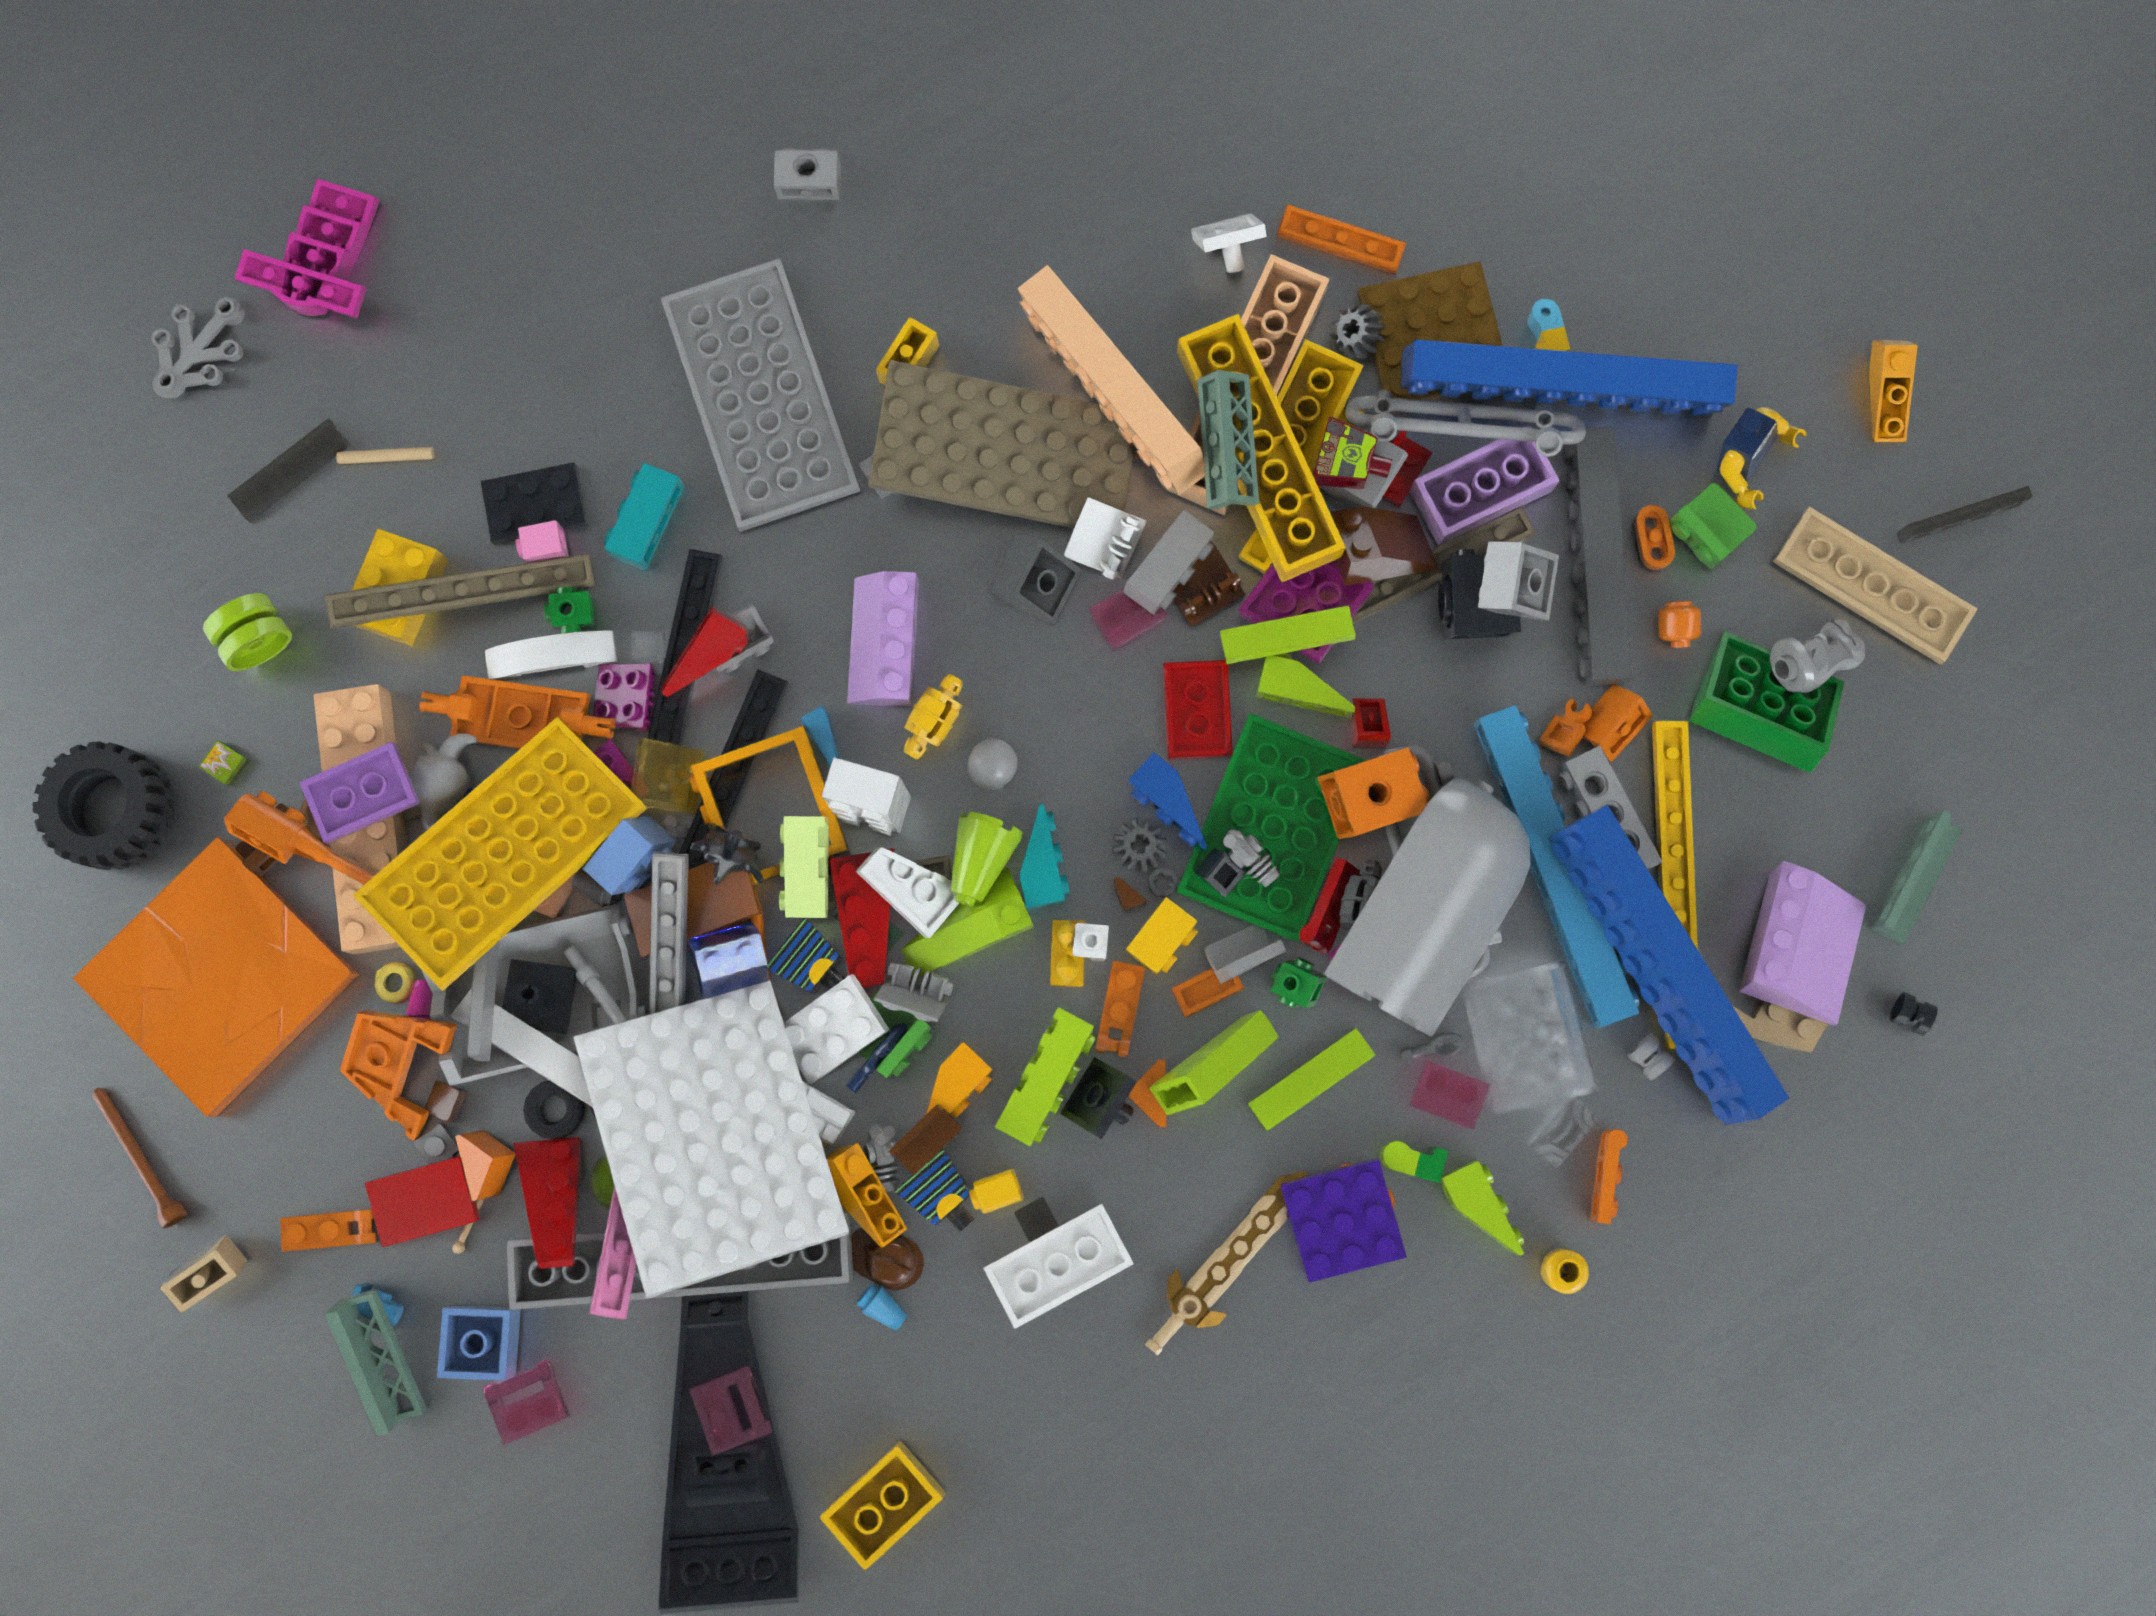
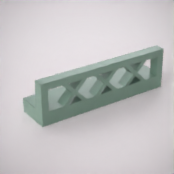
M1217 370L1197 379L1207 508L1220 509L1231 504L1255 506L1259 504L1249 375ZM1229 382L1238 383L1239 398L1237 400L1230 392ZM1234 413L1241 420L1242 429L1240 432H1238L1232 422V415ZM1237 445L1244 453V462L1242 464L1235 457V447ZM1239 478L1246 485L1247 496L1238 495L1237 481Z
M1943 810L1928 816L1870 928L1871 930L1899 945L1905 944L1963 831L1949 823L1952 814Z
M374 1289L340 1299L325 1313V1317L376 1435L389 1433L399 1421L423 1415L427 1407L377 1290ZM368 1301L373 1312L372 1319L370 1320L360 1315L356 1304ZM372 1332L384 1338L386 1342L384 1350L373 1345L370 1338ZM385 1362L397 1368L399 1373L397 1380L386 1375L383 1369ZM400 1392L408 1396L413 1407L401 1410L396 1399L397 1393Z

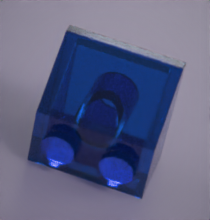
M753 922L688 940L702 1000L768 981L767 960L761 934Z

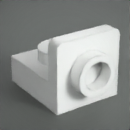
M1077 923L1074 932L1073 955L1075 957L1090 958V961L1103 962L1106 959L1109 926Z

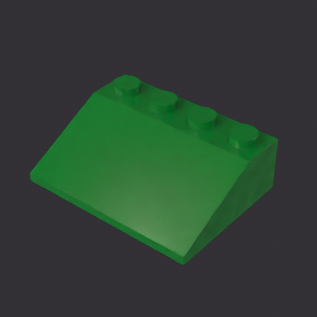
M1723 631L1696 695L1689 721L1811 773L1829 751L1844 681L1831 676L1820 687L1808 693L1788 691L1779 683L1773 673L1769 659L1771 650Z

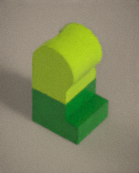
M1391 1141L1382 1147L1380 1160L1390 1170L1440 1183L1448 1150L1431 1147L1428 1155L1411 1150L1403 1142Z

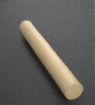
M433 447L342 451L336 453L338 464L429 460L435 458Z

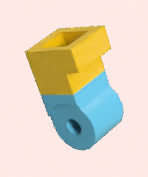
M1550 299L1538 300L1533 305L1527 319V325L1535 333L1537 341L1534 349L1570 351L1558 305Z

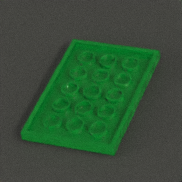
M1249 713L1201 830L1207 848L1203 850L1197 844L1195 845L1176 894L1298 943L1300 940V930L1307 923L1339 843L1317 777L1368 760ZM1233 829L1240 831L1246 837L1252 834L1264 848L1261 851V859L1268 854L1269 858L1265 863L1272 860L1273 863L1269 867L1276 866V870L1280 875L1268 886L1264 887L1262 883L1257 882L1260 876L1255 879L1252 877L1256 871L1248 875L1247 871L1251 866L1246 867L1245 865L1242 869L1246 873L1225 898L1200 879L1194 872L1214 848L1225 852L1229 856L1228 853L1232 849L1226 847L1223 840L1227 831Z

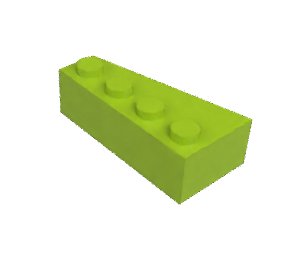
M1060 1007L1057 1008L1051 1027H1048L1037 1047L1038 1051L1029 1061L1020 1079L1019 1086H1016L995 1128L1028 1146H1032L1034 1141L1039 1144L1049 1128L1044 1121L1050 1111L1054 1114L1057 1113L1065 1096L1060 1094L1064 1084L1068 1082L1072 1085L1081 1068L1076 1065L1081 1053L1088 1055L1097 1038L1091 1035L1094 1031L1093 1025Z

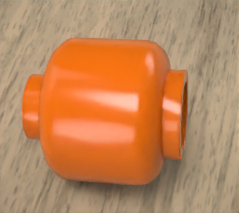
M1691 600L1665 602V607L1659 609L1657 614L1658 636L1663 641H1670L1671 648L1690 647V640H1695L1701 636V611L1697 606L1692 605Z

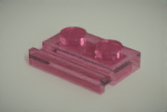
M1124 588L1089 609L1091 617L1113 651L1168 618L1166 611L1160 607L1154 615L1123 593Z
M1426 1060L1409 1106L1474 1130L1490 1084Z

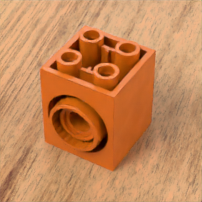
M1409 747L1317 777L1338 840L1358 836L1422 813L1430 801V796L1427 788L1420 783L1417 774L1419 772V763L1414 753H1410ZM1368 790L1371 793V799L1369 798Z

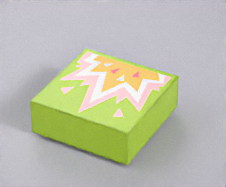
M217 740L198 767L229 786L247 761V758Z

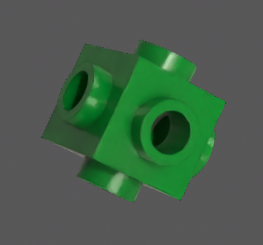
M561 587L556 589L557 594H548L549 603H544L546 622H551L553 628L561 629V634L581 632L580 627L595 626L592 594L589 591L577 592L576 587ZM572 606L571 613L565 615L566 608Z
M1296 957L1295 960L1283 961V964L1279 963L1271 977V981L1274 982L1271 992L1279 995L1278 1000L1288 1006L1296 1008L1298 1004L1304 1008H1310L1315 1006L1327 976L1314 970L1315 965L1310 961Z

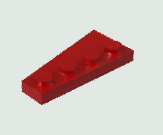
M580 1137L513 1143L536 1263L540 1269L574 1266L583 1143Z

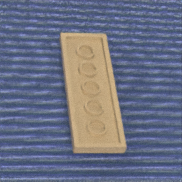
M1810 506L1804 511L1773 563L1940 665L1946 662L1977 611L1976 607Z

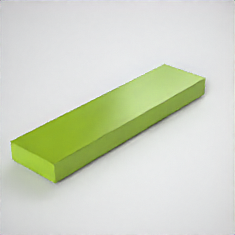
M1349 605L1220 630L1226 664L1355 640L1356 636Z
M1355 1028L1247 1104L1264 1129L1268 1131L1373 1058L1375 1053L1358 1029Z

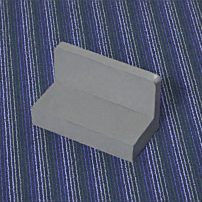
M1251 925L1204 948V952L1220 984L1278 957L1286 952V949L1281 939L1271 944L1264 929Z

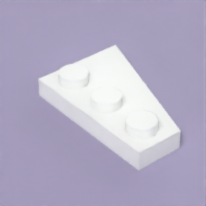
M876 847L856 870L877 893L925 938H930L959 904L955 901L956 896L950 892L951 880L936 872L929 871L915 862L883 847Z

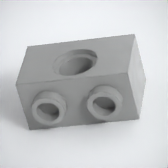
M795 147L775 150L773 186L778 199L840 200L841 162L838 151H832L829 148L803 151ZM806 169L814 170V172L810 175H801V173Z

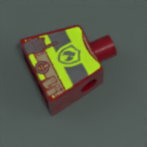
M1329 416L1313 477L1317 486L1364 489L1368 474L1384 478L1388 477L1392 459L1374 454L1378 440L1376 436Z

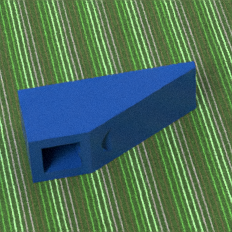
M1153 752L1128 779L1133 790L1131 796L1142 806L1145 807L1149 804L1157 810L1154 815L1164 825L1169 827L1173 824L1180 830L1178 835L1189 846L1193 847L1197 844L1201 849L1205 850L1207 848L1206 842L1178 771Z

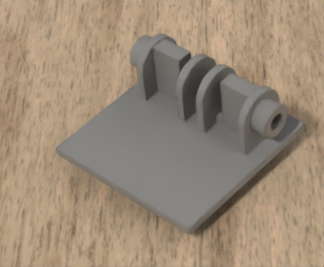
M900 961L898 964L891 963L887 973L889 977L875 996L874 1001L882 1003L885 1008L890 1010H903L912 1013L917 1019L922 1021L933 1020L938 1022L952 997L950 995L954 983L949 982L947 977L933 973L927 988L930 977L929 971L926 972L922 985H918L920 968H917L913 980L910 982L914 966Z

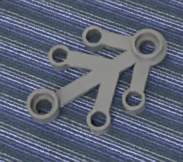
M224 297L218 300L215 306L216 314L195 340L192 327L195 318L193 311L183 304H179L172 309L171 316L178 323L181 357L175 364L173 363L171 348L174 346L175 339L172 334L165 329H157L153 332L151 340L158 347L160 370L152 378V388L156 394L165 399L177 398L184 392L185 387L204 384L216 386L221 383L223 374L221 370L212 364L203 366L200 372H186L194 364L221 360L234 362L242 357L243 349L234 340H226L220 347L206 349L226 324L237 325L243 320L245 311L236 299ZM231 305V309L228 312L223 313L224 309L227 306ZM186 311V317L179 319L180 314ZM162 336H167V340L164 343L159 344L160 338ZM235 347V352L227 355L228 349ZM215 371V376L212 379H207L208 374ZM171 378L170 384L164 386L165 381Z

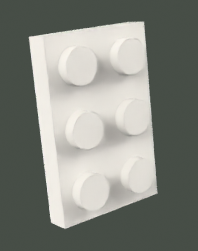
M854 974L846 977L784 1022L796 1064L809 1085L820 1080L890 1030Z

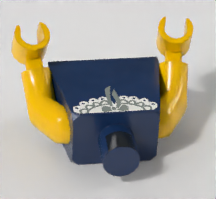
M1749 407L1746 408L1722 445L1716 471L1722 475L1733 492L1738 493L1737 504L1742 508L1756 510L1754 500H1763V493L1759 490L1748 489L1747 481L1773 445L1777 436L1779 435L1781 443L1795 448L1799 447L1795 443L1796 435L1806 436L1805 430L1788 425L1787 420L1769 407H1761L1756 410Z

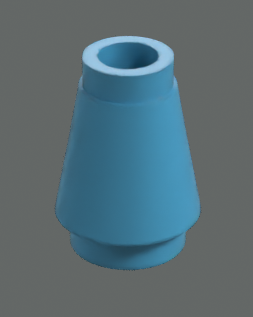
M873 1282L865 1289L856 1302V1305L861 1308V1313L887 1327H891L894 1331L901 1326L907 1317V1314L882 1285L878 1287Z

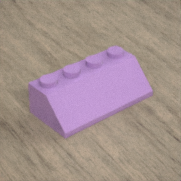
M881 571L855 578L847 704L912 707L919 580L916 572Z

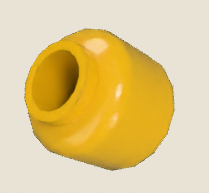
M1557 1248L1550 1251L1544 1257L1541 1264V1276L1544 1283L1550 1289L1562 1294H1573L1580 1291L1586 1285L1589 1277V1267L1586 1260L1578 1252L1566 1248Z

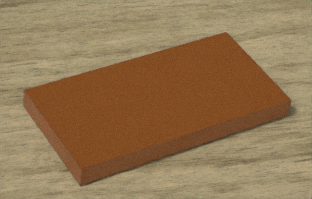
M708 862L688 870L686 943L763 913L751 873L746 871L731 872L720 884L716 885L714 884L715 865ZM652 885L624 895L641 958L650 957Z

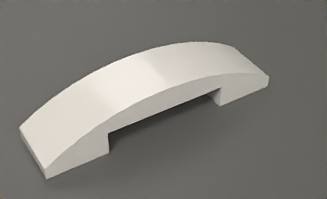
M584 631L547 635L510 642L485 650L488 679L499 681L522 678V674L580 665L587 668L617 663L613 631Z

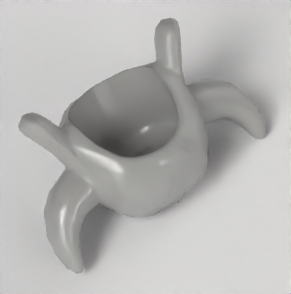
M462 733L451 736L444 741L439 751L429 741L423 742L421 748L427 755L420 756L408 768V775L420 804L408 808L402 813L405 821L421 815V823L424 831H427L442 818L443 814H446L467 796L472 779L467 773L465 766L458 761V758L464 747L478 741L475 736Z

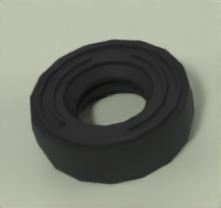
M547 1080L531 1089L525 1099L523 1113L525 1122L532 1132L542 1138L559 1139L568 1136L578 1128L583 1120L585 1106L583 1101L550 1080ZM552 1096H558L563 1099L567 1108L564 1117L557 1122L546 1120L542 1114L543 1103Z

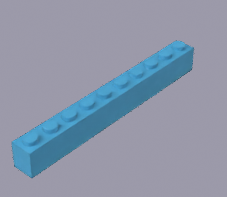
M1516 705L1479 718L1474 723L1475 729L1506 807L1519 817L1529 838L1531 870L1594 1028L1604 1027L1639 1014L1637 1006L1640 1005L1639 998L1634 988H1629L1624 976L1627 975V971L1623 966V959L1620 956H1616L1613 946L1605 937V930L1599 920L1590 913L1586 899L1581 891L1572 884L1565 865L1552 851V844L1548 837L1565 827L1563 824L1565 814L1560 803L1554 802L1550 792L1553 790L1551 778L1547 772H1542L1538 762L1541 760L1538 746L1535 742H1530L1526 732L1529 730L1526 716L1523 712H1518Z

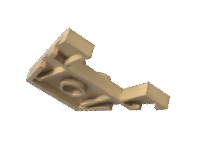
M1764 1000L1761 1001L1752 1017L1733 1006L1753 1039L1810 1053L1813 1051L1828 1023Z

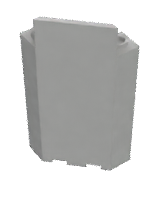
M618 903L516 927L499 941L494 1004L501 1008L511 959L573 967L564 955V952L568 948L575 946L588 964H592L600 974L599 980L628 1020L649 1015L650 957L641 958L630 920L627 915L622 916ZM474 964L444 991L438 988L422 970L433 994L430 1011L431 1019L457 1024L449 1051L442 1055L439 1054L438 1061L450 1086L528 1068V1066L491 1044L490 1061H477L467 1055L469 1029L455 1021L450 1015L470 989H472ZM577 978L567 1034L537 1031L578 1056L573 1036L615 1024L590 989L583 987Z

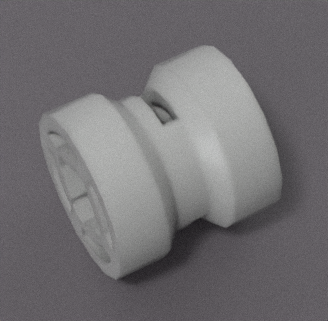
M1653 1034L1642 1039L1627 1054L1633 1063L1640 1064L1643 1068V1074L1650 1081L1661 1075L1675 1061V1058L1669 1051H1663L1659 1047V1041Z

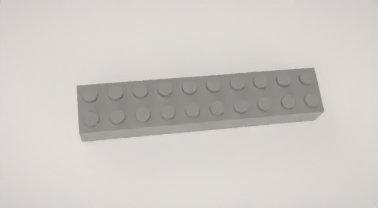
M848 1212L843 1213L849 1229L848 1235L648 1299L850 1283L854 1280L850 1214ZM605 1232L576 1234L574 1266L540 1269L536 1263L532 1238L506 1241L509 1310L592 1303ZM637 1263L630 1300L646 1299Z

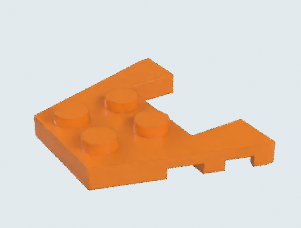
M363 1010L356 1015L340 1072L369 1100L374 1098L385 1109L384 1114L392 1122L397 1120L407 1130L404 1134L409 1139L415 1141L422 1136L429 1111L401 1097V1093L417 1042L442 1055L450 1049L457 1024Z

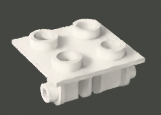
M1087 497L1063 556L1102 571V575L1114 580L1115 577L1122 579L1147 520Z

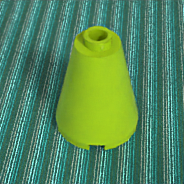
M969 811L968 816L961 812L958 821L950 890L956 896V902L969 907H973L974 903H982L1021 841L1023 833L1018 828L1012 826L1011 831H1008L1002 826L1004 822L1002 820Z

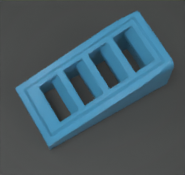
M820 706L801 717V721L827 765L831 768L833 758L840 759L828 713L824 706Z

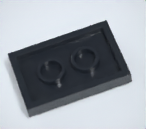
M574 462L480 481L490 540L494 545L520 539L518 528L556 520L564 528V531L588 526L578 468Z

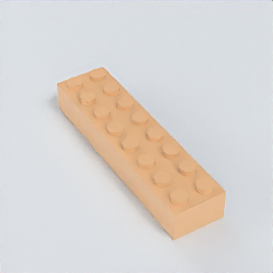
M1271 254L1241 321L1277 397L1326 294L1329 278ZM1199 409L1189 434L1200 446L1203 454ZM1205 476L1178 496L1207 508ZM1172 487L1168 490L1166 489V491L1178 495ZM1229 505L1220 509L1210 510L1225 516Z
M1047 265L1017 289L1023 299L1019 304L1028 315L1027 319L1037 332L1041 331L1048 346L1055 354L1059 353L1064 359L1063 363L1073 376L1077 375L1082 381L1081 385L1092 399L1095 397L1101 404L1099 407L1110 421L1114 419L1124 439L1129 444L1133 442L1138 449L1137 453L1148 467L1152 465L1157 472L1156 477L1167 490L1172 487L1178 495H1181L1205 476L1204 458L1200 446L1053 270Z
M374 684L313 694L322 772L387 743L393 742L396 744L391 692L381 685ZM404 811L331 842L330 848L332 852L375 876L408 847L406 822L402 817ZM332 867L341 951L350 954H362L399 948L400 946L353 897V894L364 885Z

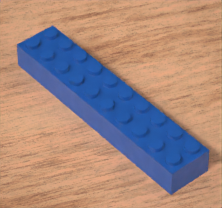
M1414 340L1403 349L1400 388L1409 389V394L1427 395L1428 391H1441L1440 396L1455 398L1460 397V393L1472 394V399L1490 400L1491 396H1504L1503 401L1523 402V398H1535L1536 404L1546 403L1552 405L1555 404V401L1561 400L1567 401V406L1586 407V403H1598L1599 409L1613 410L1618 409V405L1630 406L1629 410L1634 412H1648L1649 408H1661V413L1680 414L1681 410H1691L1693 416L1709 417L1712 416V413L1723 412V408L1735 404L1738 365Z
M1605 805L1549 836L1548 839L1552 844L1551 847L1554 855L1565 865L1572 884L1581 891L1586 899L1588 910L1599 920L1605 930L1606 939L1620 954L1625 970L1636 980L1643 999L1652 1006L1657 1014L1659 1025L1670 1035L1676 1045L1677 1054L1691 1069L1696 1085L1707 1095L1717 1118L1723 1121L1724 1125L1758 1120L1788 1100V1094L1609 806Z

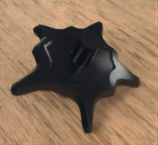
M710 823L707 825V830L710 833L704 835V840L695 841L690 845L691 850L703 852L704 859L715 865L714 884H720L731 872L740 871L751 873L760 884L764 882L763 875L755 864L758 858L756 851L761 849V844L743 838L741 831L731 829L728 832L715 823Z

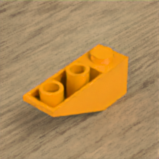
M1872 340L1869 385L1873 442H1906L1918 346L1905 340Z
M962 1042L940 1065L926 1114L937 1104H941L950 1115L957 1118L969 1106L970 1103L966 1099L974 1090L980 1094L993 1080L989 1076L993 1069L966 1043Z
M858 1142L839 1147L826 1156L840 1204L881 1248L907 1230L905 1223Z

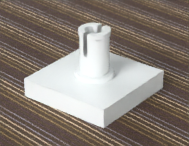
M1252 213L1191 229L1193 241L1204 252L1222 248L1227 273H1234L1245 269L1240 243L1267 237L1265 224Z

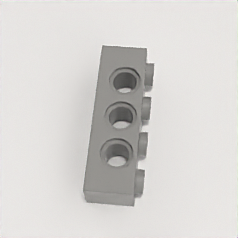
M1601 746L1581 754L1559 767L1561 772L1559 774L1560 782L1566 791H1571L1576 800L1574 807L1580 818L1608 805L1647 869L1662 863L1658 852ZM1587 779L1597 783L1599 789L1597 795L1590 794L1585 789V781Z

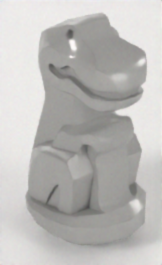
M1832 620L1823 626L1819 634L1812 636L1809 640L1800 642L1789 637L1776 641L1772 646L1769 659L1775 677L1786 690L1808 693L1824 684L1837 670L1856 668L1865 658V645L1862 637L1852 632L1847 621Z

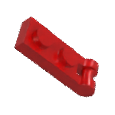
M1340 858L1335 859L1332 869L1327 875V881L1320 898L1315 904L1314 913L1309 924L1305 925L1299 933L1300 940L1320 954H1326L1331 950L1341 927L1339 923L1341 898L1344 896L1345 887L1349 883L1350 876H1361L1359 869L1347 860Z

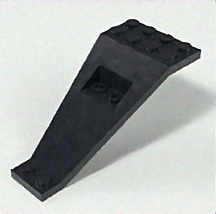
M750 1291L682 1296L661 1550L658 1610L661 1614L799 1602L800 1532L750 1327ZM741 1464H746V1465H747V1467H746V1469H745L744 1471H742V1472H737V1471H736V1469H737V1467H738L739 1465H741ZM707 1467H712V1468H713V1470H712V1472H711L710 1474H708V1475H703V1474H702V1472H703V1470H704L705 1468H707Z

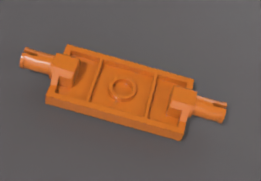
M462 675L460 687L455 693H451L449 696L423 691L420 698L426 699V702H419L421 712L446 714L448 718H451L450 737L460 733L470 734L478 740L474 744L520 750L556 717L581 741L584 735L612 739L614 731H610V728L615 729L614 718L587 715L591 698L588 693Z

